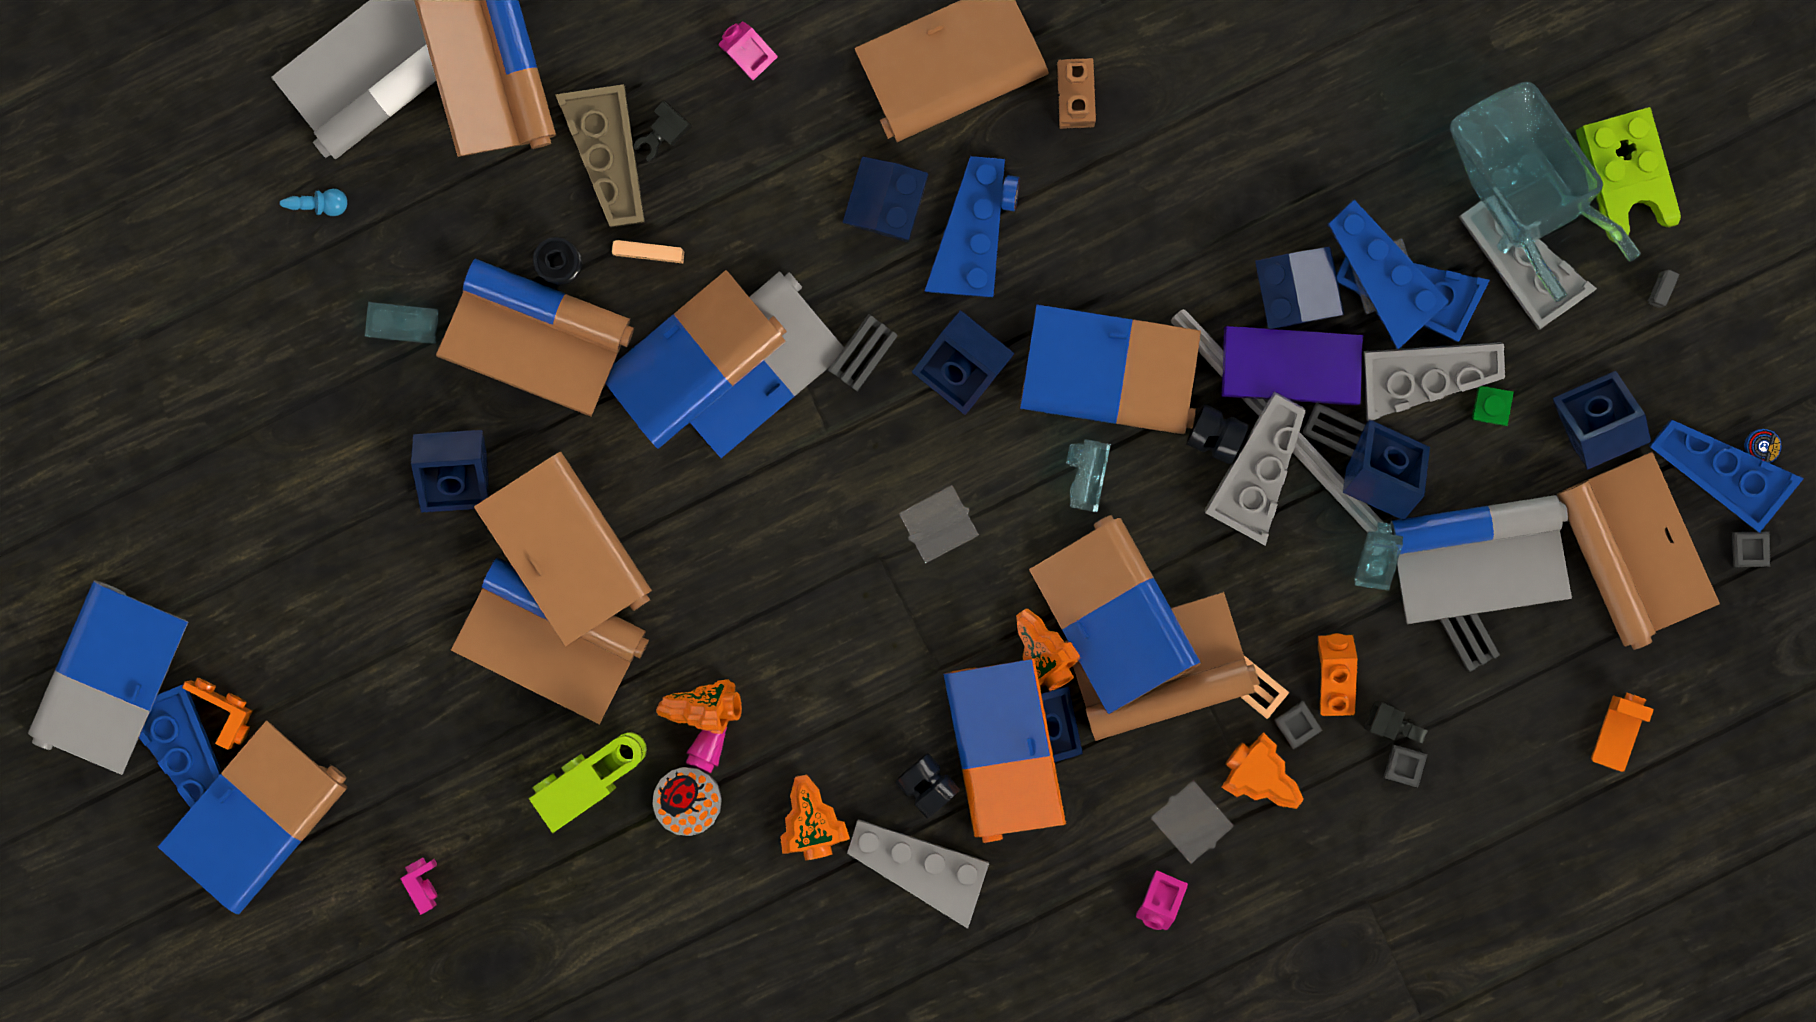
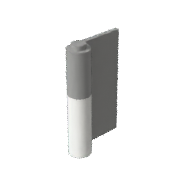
M369 0L271 77L314 130L317 139L313 143L325 158L332 155L334 159L340 157L436 81L414 0Z

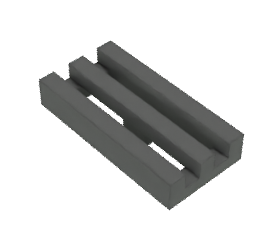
M868 314L828 370L858 391L898 335ZM874 326L876 328L843 373L840 368L870 327ZM882 334H885L886 336L884 337V339L881 341L879 346L876 348L871 357L868 359V361L865 363L863 368L860 370V372L853 380L851 376L854 374L856 369L859 367V365L870 352L872 347L878 341L880 336Z
M1315 403L1301 434L1351 457L1354 452L1353 449L1312 431V428L1315 425L1357 444L1359 437L1328 424L1317 417L1319 413H1322L1363 432L1365 424L1319 403Z
M1470 614L1468 616L1488 650V653L1485 655L1463 616L1455 617L1477 657L1474 661H1471L1449 619H1439L1468 672L1500 656L1478 614Z

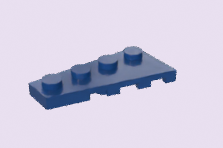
M970 156L924 292L993 298L1005 159Z
M1352 200L1328 223L1345 257L1355 271L1361 286L1376 309L1375 311L1381 322L1386 327L1396 349H1399L1436 315L1449 300L1355 200Z
M1345 257L1336 274L1338 284L1369 299L1355 271ZM1415 264L1449 300L1424 327L1455 342H1459L1490 280Z
M1672 419L1669 420L1649 445L1650 448L1759 533L1804 479Z
M180 685L157 695L139 738L150 749L158 760L161 769L165 774H168L188 806L192 808L222 771L190 692L183 689V685Z

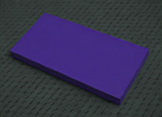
M1226 326L1224 328L1222 397L1269 400L1272 394L1276 392L1291 401L1359 405L1361 402L1363 335Z

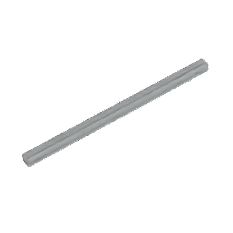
M1180 310L1171 319V323L1177 327L1201 330L1198 352L1222 377V348L1186 310ZM1242 398L1258 416L1261 415L1269 401L1268 399ZM1299 432L1293 454L1377 544L1383 545L1392 537L1393 531L1366 503L1343 493L1344 479Z

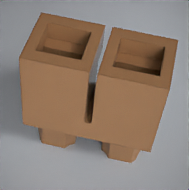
M1093 58L1058 60L1059 128L1094 127L1096 113Z

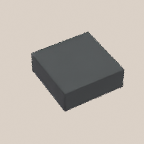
M1669 269L1660 272L1647 300L1648 304L1657 308L1665 307L1680 274Z
M1732 532L1733 567L1770 566L1769 532Z
M1304 701L1274 719L1292 749L1297 748L1322 731Z
M1393 744L1384 778L1418 788L1428 754Z

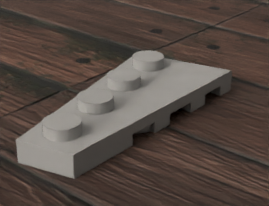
M1487 196L1459 216V219L1538 330L1597 289L1589 281L1584 280L1574 271L1575 269L1568 263L1561 260L1548 249V246L1539 238L1534 237L1518 220L1490 196Z
M1498 342L1363 351L1366 420H1375L1393 412L1397 413L1410 409V407L1428 401L1432 402L1459 391L1463 392L1504 379V344Z
M1276 392L1272 394L1205 508L1206 514L1266 546L1269 536L1268 532L1277 509L1278 498L1282 485L1285 482L1288 472L1287 468L1296 445L1305 408Z
M859 819L847 854L968 929L988 869V861Z

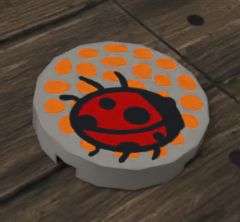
M682 767L671 770L660 779L654 790L652 805L656 818L665 829L676 835L692 836L704 832L714 824L721 811L722 798L719 786L710 774L695 767Z

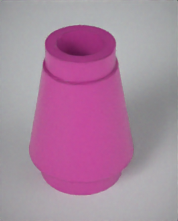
M727 727L722 734H714L710 731L702 730L686 753L689 755L686 763L704 772L712 773L714 766L718 767Z

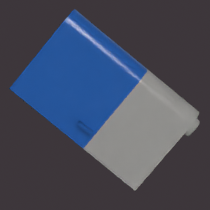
M779 271L749 297L768 320L774 316L787 332L782 337L786 342L690 422L720 458L725 456L829 368L844 348L800 296L798 291L803 287L790 272L783 276Z

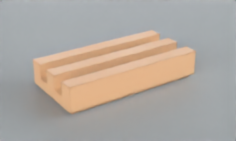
M620 240L613 241L612 254L615 256L681 264L684 262L685 252L681 247Z
M1245 657L1247 666L1254 664L1247 657ZM1254 664L1257 676L1279 694L1276 698H1273L1259 685H1254L1255 692L1270 703L1267 709L1249 695L1242 696L1241 698L1268 719L1289 692Z

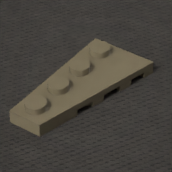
M624 84L555 94L609 226L612 228L645 223Z

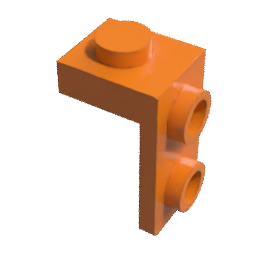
M1335 633L1318 636V651L1321 661L1320 714L1322 716L1354 715L1358 658L1353 635Z
M197 678L196 681H185L182 686L183 689L230 712L215 744L227 750L235 748L236 744L241 746L249 733L250 727L246 726L253 712L245 707L247 702L230 693L225 697L215 692L216 686L204 679Z
M1627 692L1624 699L1617 696L1612 697L1591 757L1593 762L1621 772L1625 770L1642 720L1650 722L1654 710L1644 706L1646 699Z

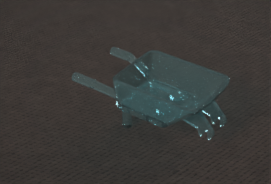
M1522 82L1497 92L1473 105L1451 121L1450 131L1470 183L1504 232V235L1497 244L1498 250L1502 253H1507L1513 245L1517 248L1523 247L1536 275L1555 302L1561 301L1568 294L1546 265L1534 241L1576 219L1580 214L1609 232L1629 262L1641 255L1622 226L1589 205L1602 190V179L1534 84Z

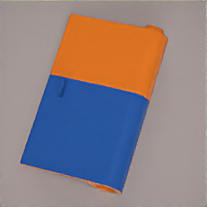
M1035 659L944 673L974 837H982V842L987 843L1003 839L1002 834L1065 825V815Z

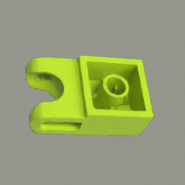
M1650 107L1588 124L1576 130L1594 197L1596 196L1607 236L1612 242L1623 241L1629 235L1628 212L1635 203H1644L1651 207L1657 222L1661 226L1672 227L1679 224L1681 218L1679 206ZM1621 144L1628 150L1626 160H1624L1623 156L1618 157L1616 154V150L1621 147Z
M634 732L624 733L586 759L582 753L561 767L565 774L559 778H556L554 773H552L532 787L536 794L530 797L529 800L552 833L616 789L613 782L632 770L645 758L647 747L644 739ZM621 744L632 748L633 758L625 759L619 751Z

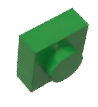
M1484 386L1477 387L1472 420L1508 426L1514 392Z

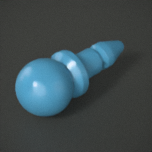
M329 189L324 193L315 191L314 197L292 196L280 201V206L291 210H313L315 208L316 215H321L324 212L329 216H338L346 210L347 198L342 191Z

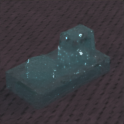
M368 302L365 337L435 344L439 310Z
M1087 439L1084 440V444H1070L1066 464L1079 469L1078 473H1076L1075 481L1070 488V507L1092 512L1098 511L1110 450L1109 444Z
M1378 522L1376 532L1368 531L1355 574L1356 586L1389 590L1403 546V536L1392 535L1391 524Z

